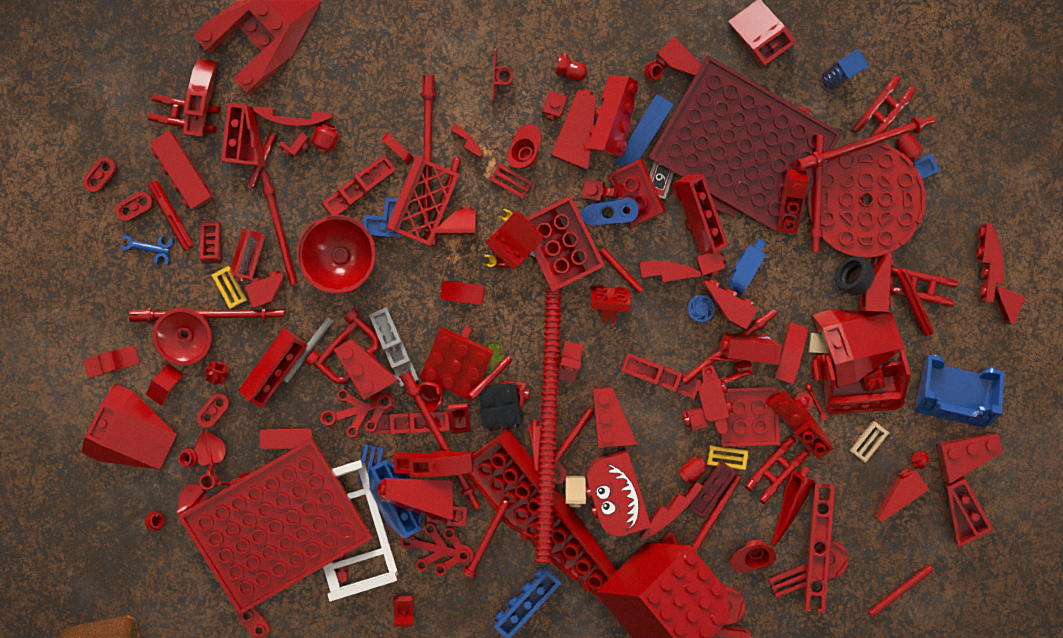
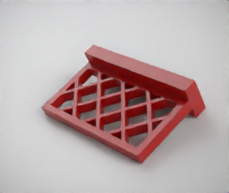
M416 155L386 229L430 246L459 174ZM425 165L433 168L436 175L425 179L423 175ZM445 174L453 176L452 183L444 187L440 176ZM437 178L441 188L431 192L427 182ZM425 183L428 194L418 197L415 191L416 186ZM443 191L445 200L436 205L432 194ZM430 196L434 206L423 210L420 199ZM417 201L421 211L410 215L408 206L410 203ZM435 208L438 218L429 223L425 212ZM423 214L427 224L416 228L412 218ZM410 219L414 229L408 232L400 230L401 223ZM428 226L431 233L429 240L420 238L417 230Z

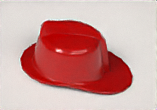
M527 124L517 130L507 154V160L512 167L526 169L534 165L538 160V149L542 139L538 127Z
M751 540L746 543L744 548L739 549L732 555L730 565L734 571L740 573L764 569L775 562L776 552L771 546H768L761 540Z

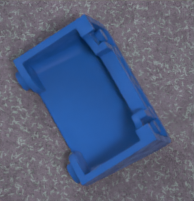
M928 355L925 359L915 403V410L918 413L980 427L990 426L1002 414L1005 372L990 367L979 374L944 366L945 360L941 356Z

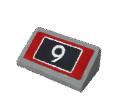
M654 161L650 177L659 197L666 200L675 173Z

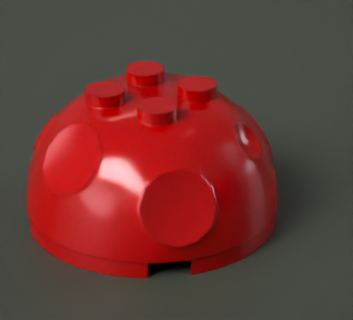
M329 215L313 222L304 231L299 240L297 259L304 277L314 287L328 293H349L358 289L372 273L376 262V248L370 232L363 224L348 216Z

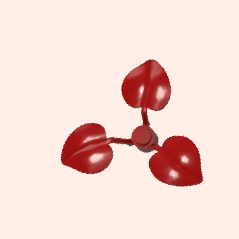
M203 431L200 434L195 445V452L198 457L197 462L202 466L210 464V467L206 470L207 474L200 477V485L189 484L182 489L179 495L178 515L209 498L210 496L205 494L207 490L218 485H229L230 483L219 481V477L211 472L214 463H219L224 459L226 446L219 437L209 431ZM250 472L242 473L238 478L242 479L249 475Z

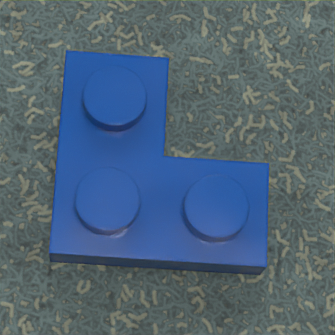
M385 197L383 217L364 215L363 225L371 235L402 238L401 234L386 229L398 201L397 198ZM403 222L401 223V226L399 228L400 230H402L403 228Z

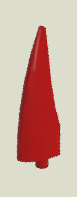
M803 465L800 473L793 471L785 488L779 519L771 543L773 547L779 542L796 518L814 484L815 479L807 476L810 471L808 466Z

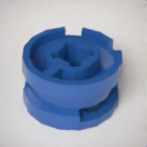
M698 295L688 301L687 313L692 320L706 322L714 315L715 305L708 296Z

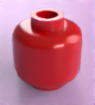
M322 123V125L316 126L312 143L316 146L317 151L327 153V151L335 150L340 133L337 131L336 126Z

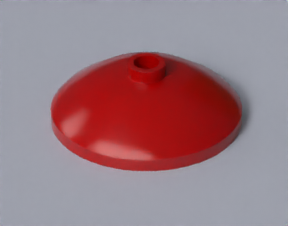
M174 308L165 312L155 323L153 343L157 352L166 361L176 365H191L200 361L209 351L212 343V332L207 320L200 313L189 308ZM182 331H187L188 336H183Z

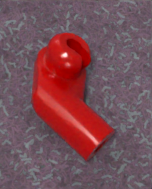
M820 353L812 361L813 380L823 379L822 368L828 354Z

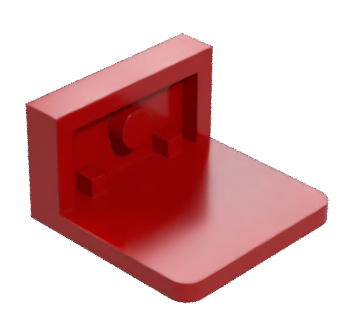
M516 211L485 243L493 253L503 260L506 266L514 270L544 239V236L520 212Z

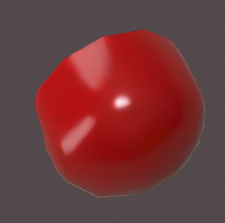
M431 381L420 383V395L429 412L436 411L443 401L442 388L437 383Z

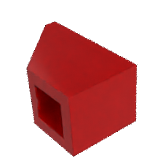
M278 270L267 274L268 278L261 280L258 277L249 280L250 284L245 285L253 308L275 301L286 278L285 273H279Z

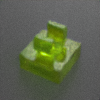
M495 343L485 345V347L494 350L489 364L500 362L504 354L498 355L497 348L502 347L501 344L495 345Z

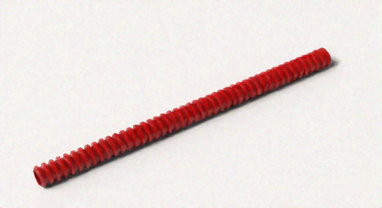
M551 288L545 290L547 293L545 295L547 299L545 305L547 307L544 309L546 311L544 314L546 317L544 319L546 323L544 329L546 331L543 333L545 335L543 338L545 341L543 343L545 347L543 353L545 355H543L544 361L542 362L544 365L542 377L544 379L542 380L543 386H541L543 392H541L543 404H541L542 410H540V413H542V416H540L542 428H540L541 435H539L541 441H539L541 453H539L540 459H538V462H540V465H538L540 469L538 475H540V478H538L539 484H537V487H539V490H537L539 502L537 503L538 509H536V512H538V515H536L538 527H536L537 534H535V537H537V540H535V543H537V546H535L537 553H535L536 559H534L536 563L552 562V559H550V556H552L550 552L553 550V547H551V544H553V541H551V537H553L551 531H553V528L551 526L554 525V522H552V519H554V516H552V512H554L552 506H554V503L552 501L555 500V497H553V494H555V491H553V488H555L553 484L555 478H553V475L556 474L554 472V469H556V466H554V463H556L554 451L557 449L555 447V444H557L555 438H557L555 426H557L556 420H558V417H556V414H558L556 402H558L557 396L559 395L557 392L559 389L557 386L559 374L557 373L560 371L558 365H560V362H558V359H560L558 347L561 346L559 344V341H561V338H559V335H561L559 323H561L560 317H562V314H560L562 302L560 300L562 299L561 293H563V290L560 288L553 292Z

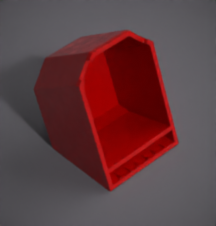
M644 543L595 592L632 638H714L729 620L728 591L690 545Z

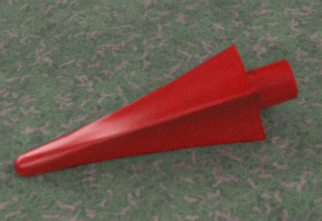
M531 420V427H528L535 472H539V441H541L539 435H541L540 428H542V426H539V420Z

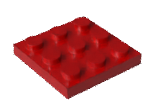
M441 327L419 378L435 382L441 388L473 401L468 397V394L482 381L494 350Z
M778 387L728 388V393L725 394L727 401L732 403L733 412H730L731 416L728 418L729 431L721 434V447L780 445L779 414L769 403L771 399L778 395Z

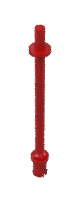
M422 75L423 88L420 97L424 100L423 159L431 162L432 100L436 97L434 92L435 75ZM427 165L423 169L425 179L431 177V167ZM430 180V181L427 182V184H428L429 189H430V191H431V180ZM423 183V195L428 194L425 183ZM430 196L423 198V210L430 208ZM432 209V210H430V211L425 212V215H426V217H427L429 223H430V212H434L435 209ZM422 214V226H423V225H425V224H427V223H426L425 218H424V216H423V214ZM427 226L425 228H422V230H429V228Z
M915 116L911 118L910 124L822 154L813 152L810 156L797 159L796 167L799 171L811 167L817 168L822 165L823 161L910 131L919 134L922 132L923 127L935 123L936 118L930 116L919 120Z
M266 305L262 306V310L196 311L204 318H262L263 322H267V317H285V310H267ZM147 308V310H130L129 314H132V316H129L130 322L147 321V323H153L165 312H156L152 308Z
M410 370L406 371L405 374H401L399 378L407 390V396L414 398L441 450L451 451L420 395V385L416 384ZM464 474L456 475L463 488L460 495L468 497L474 510L481 507L473 492L476 486H470Z

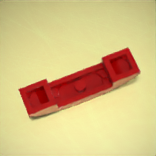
M253 106V110L263 118L286 127L309 128L322 125V123H328L334 119L332 113L312 112L311 119L276 116L274 108Z

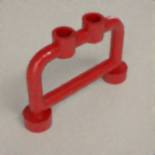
M354 307L343 318L348 323V326L321 355L314 350L304 361L309 367L313 364L336 384H344L350 381L349 374L346 373L341 377L337 376L324 362L357 326L371 338L372 345L367 351L374 358H376L374 353L380 345L376 332L357 316L359 312Z

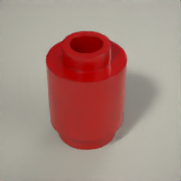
M909 132L895 140L899 151L904 153L911 161L922 156L920 153L923 150L914 135H911Z
M694 456L681 467L682 470L678 473L689 484L690 482H695L706 473L705 467L708 465L701 457L697 459Z

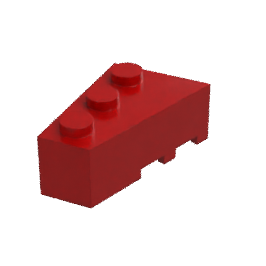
M227 104L221 156L222 162L266 168L256 113L253 107L246 104Z

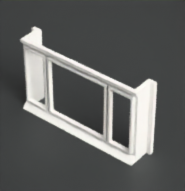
M361 460L332 470L337 477L359 471L364 489L348 493V496L352 499L366 494L382 548L339 562H331L324 566V572L330 588V593H328L329 601L397 581L396 576L399 575L378 505L369 490V476L366 465L362 464ZM384 554L389 570L388 573L340 587L335 572L336 568Z

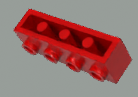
M168 130L149 142L152 147L150 149L151 153L162 162L161 168L166 175H170L173 180L171 182L172 186L177 192H181L183 196L181 200L187 208L190 207L193 210H197L215 198L174 132Z
M688 174L677 180L675 184L699 252L715 254L728 246L704 174Z
M283 328L238 391L249 402L263 408L308 345L297 335Z

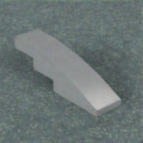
M386 307L370 314L372 324L395 375L399 378L401 374H405L406 371L410 370L415 382L420 381L388 308ZM399 378L400 387L405 388L402 380Z

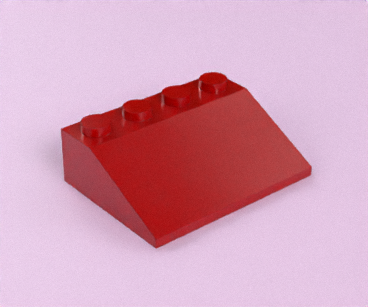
M571 195L526 217L544 236V239L533 250V253L552 292L605 266Z

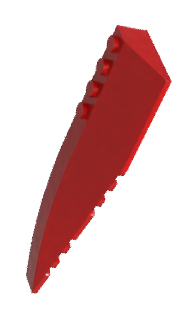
M507 428L472 455L473 472L465 474L496 512L504 499L508 500L509 506L502 520L509 528L517 530L521 534L520 537L525 541L529 540L533 545L537 546V543H535V540H537V537H535V534H537L536 527H538V524H536V521H538L536 509H538L537 503L539 502V499H537V496H539L537 484H539L538 478H540V475H538V472H535L534 460ZM553 488V491H555V494H553L555 500L552 501L554 503V506H552V509H554V512H552V516H554L552 522H554V525L551 526L553 528V531H551V534H553V537H551V541H553L551 547H553V550L550 552L552 553L550 559H552V563L572 580H577L581 583L584 590L590 591L598 597L595 592L617 570L569 504H566L559 491ZM598 597L597 600H598L601 604H604V603L600 600V598Z

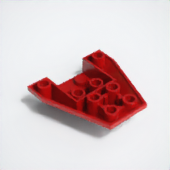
M828 310L812 315L817 333L823 334L834 366L833 371L837 388L858 382L905 348L892 312Z
M116 383L102 401L84 437L82 453L99 462L160 470L178 434L134 391Z

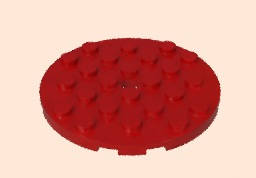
M881 142L827 160L823 166L821 238L829 246L841 253L862 258L885 255V253H890L904 245L914 235L918 225L921 223L926 203L924 183L921 175H919L913 165L914 163L904 153ZM814 183L807 194V208L812 224ZM863 194H868L871 197L869 205L861 202L860 199Z

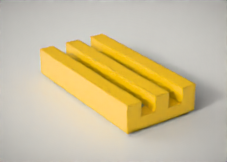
M228 266L212 274V277L229 309H232L248 299L238 280L234 279V275L229 273L231 267ZM225 272H228V274H229V276H230V278H231L233 284L235 285V287H236V289H237V291H238V293H239L241 299H238V297H237V295H236V293H235V291H234V289H233L231 283L229 282V280H228V278H227ZM218 276H222L235 301L234 303L231 302Z
M709 445L707 465H718L719 462L712 461L713 458L743 461L742 465L726 464L731 468L746 470L748 450ZM716 450L731 453L744 454V456L737 457L722 454H714L713 451Z

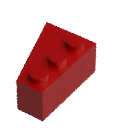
M353 338L334 349L363 400L399 379Z
M592 388L598 448L637 445L613 388Z
M987 432L935 443L943 481L949 484L1003 453L1000 436L996 432Z
M964 476L950 484L945 483L954 538L958 548L994 530Z

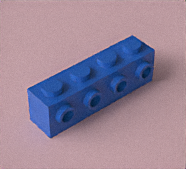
M547 566L544 570L540 568L535 573V579L532 583L527 582L520 590L522 593L519 597L516 598L514 596L507 604L509 607L506 611L503 612L501 610L494 618V628L505 638H511L561 584V579Z

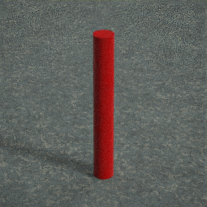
M271 132L263 147L265 162L277 135ZM263 167L254 168L247 186L255 187Z
M605 247L599 251L605 260L638 294L644 289Z
M506 356L468 394V397L474 400L512 362V359Z

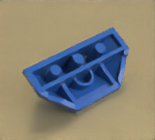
M384 460L369 469V490L387 525L403 539H406L421 530L423 515L380 501L377 487L381 480L386 478L411 479L409 474L394 473V464Z

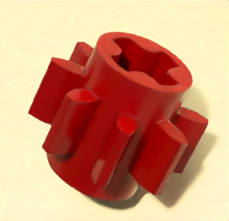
M211 361L203 372L207 374L205 380L213 385L219 383L222 385L230 374L226 372L227 366L220 361L214 363Z

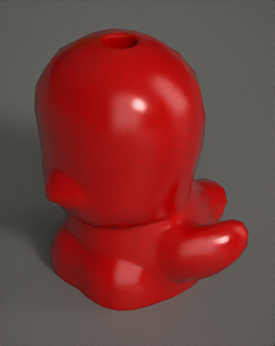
M563 53L560 55L555 74H565L568 79L582 81L586 78L587 67L581 62L571 61L570 56L567 53Z

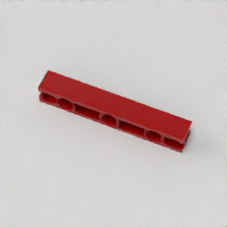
M814 483L803 609L811 612L810 600L811 596L814 595L819 596L817 612L825 613L835 485L825 484V488H828L827 499L819 500V487L822 488L823 484ZM821 503L827 506V510L823 514L817 511V507ZM818 542H822L824 545L820 553L814 550V546ZM818 581L821 587L818 591L814 592L811 589V585L813 582Z

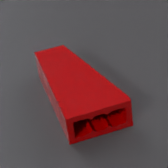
M587 89L577 91L551 154V157L585 171L589 167L591 150L584 148L586 141L590 142L592 136L589 131L594 122L596 97L593 96L592 91Z
M386 478L378 484L377 493L380 495V501L440 521L453 520L452 480Z

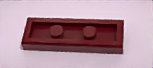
M720 460L703 483L702 489L687 508L701 518H704L737 474V471Z

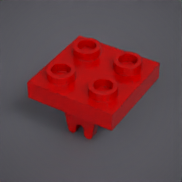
M604 285L591 286V309L602 310L603 323H606L607 319L610 318L613 324L618 311L630 312V289L624 287L607 288Z

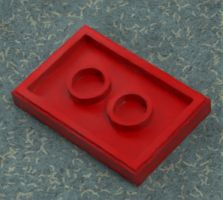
M642 158L607 175L612 187L617 190L616 195L618 199L631 197L638 203L639 214L633 221L629 222L631 228L666 212ZM624 207V212L629 214L630 208Z

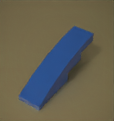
M656 94L628 140L623 158L618 157L615 164L624 167L641 158L673 106L671 102Z

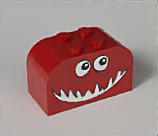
M626 448L592 460L586 471L588 485L585 488L589 500L593 499L594 504H591L594 517H599L603 529L614 536H625L650 528V521Z

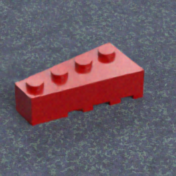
M608 76L601 96L603 103L597 108V121L595 125L591 126L589 133L592 136L590 142L586 141L584 148L602 155L623 158L627 147V135L630 131L631 115L634 111L635 95L638 92V81L625 76Z

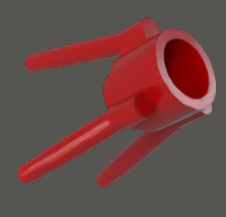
M710 357V360L737 362L734 365L735 373L722 378L724 383L753 374L751 361L728 357Z

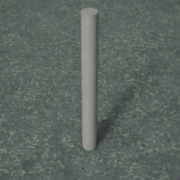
M330 317L325 319L307 343L306 349L283 379L285 382L288 383L334 322L333 319Z

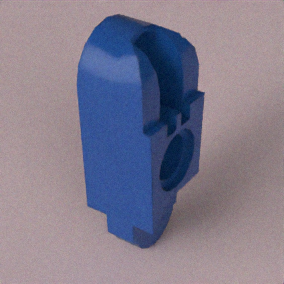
M631 197L586 205L581 211V218L588 225L630 222L638 216L639 206L636 200ZM606 207L613 210L612 217H607L604 214ZM624 207L630 208L629 214L624 212Z
M760 238L757 239L753 247L749 245L742 252L732 269L733 273L729 278V287L739 295L744 293L766 254L761 252L766 242Z

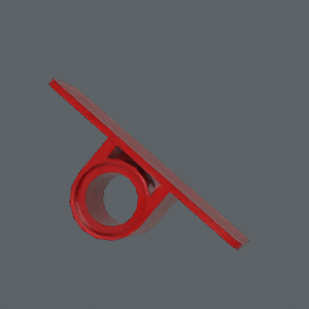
M496 48L494 53L492 105H494L495 87H508L513 83L514 79L511 69L496 67ZM502 73L510 75V79L507 82L499 79Z
M443 281L440 298L442 300L482 305L485 287L483 285Z
M135 346L101 353L83 361L89 378L133 366L140 362Z
M298 428L260 430V448L293 449L311 439L312 430Z

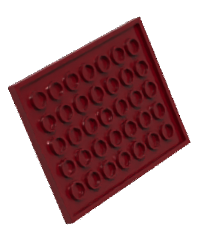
M707 55L648 158L682 178L688 174H704L709 191L713 196L777 232L787 169L798 170L796 160L816 152V135H824L825 153L834 149L843 133ZM815 167L803 170L807 171L809 179L806 195L815 180Z

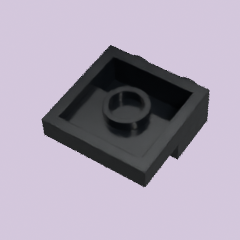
M516 382L487 386L478 395L484 429L489 428V431H497L501 426H508L509 429H514L522 423L524 418L522 408L519 406L520 398Z

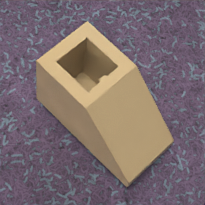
M566 476L565 502L570 507H581V504H586L585 476Z

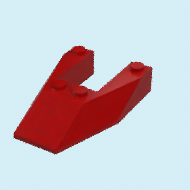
M237 0L206 22L193 37L209 53H212L238 28L248 36L261 52L233 79L251 96L294 55L321 1Z

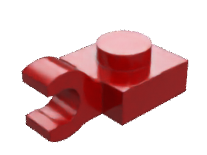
M585 179L582 198L602 201L603 196L616 198L617 190L604 187L605 182Z

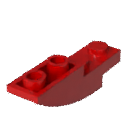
M197 59L183 111L185 120L182 134L204 138L209 100H212L217 61Z
M987 223L982 224L978 230L980 242L979 247L976 248L975 256L978 258L977 263L985 264L981 270L983 282L979 288L980 302L994 303L996 284H1004V259L998 236L992 224Z
M783 391L769 401L770 406L794 430V435L818 459L834 450L833 445L821 427L797 399L794 400L786 391Z
M434 451L432 454L395 452L393 454L394 473L410 474V477H440L473 472L472 452Z

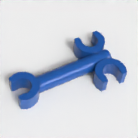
M122 236L123 239L129 241L128 246H120L122 250L134 248L158 253L154 257V263H159V259L164 257V265L170 264V257L168 255L170 248L174 245V239L170 238L169 243L165 245L163 243L164 237L160 236L158 238V246L134 241L130 236Z

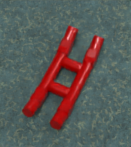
M894 75L852 128L859 132L873 116L881 124L870 137L885 132L916 92L915 88L909 87L902 98L896 101L890 94L901 78L898 75ZM884 101L893 108L887 117L878 111V108Z
M152 94L151 101L172 106L171 116L149 113L147 120L183 127L184 120L178 119L180 107L184 108L185 100ZM209 105L207 113L219 114L221 109L219 106ZM205 125L204 132L216 133L217 127L215 125Z
M893 267L891 275H896V271L901 268ZM907 270L915 290L918 280L929 282L927 294L917 292L920 300L949 307L954 305L953 299L934 294L937 284L956 288L958 281ZM891 287L890 294L906 297L903 288Z
M790 436L776 449L745 485V488L751 491L763 476L772 483L759 499L762 504H766L792 472L811 455L805 449L790 463L782 456L796 442L793 436ZM776 461L785 469L778 477L769 471Z

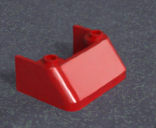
M900 350L898 362L890 361L883 365L882 373L886 387L873 390V392H867L863 378L854 384L837 388L833 371L834 366H832L830 355H826L823 382L825 406L829 414L888 411L899 409L904 405L911 376L904 350Z

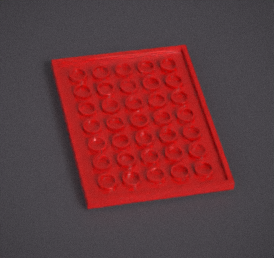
M313 437L178 516L239 615L373 539V535Z

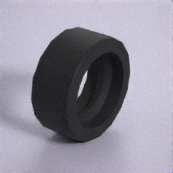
M858 256L850 257L838 268L835 277L836 284L840 289L852 296L859 295L871 286L875 273L872 265ZM862 267L859 278L849 285L848 282L851 274L856 269Z

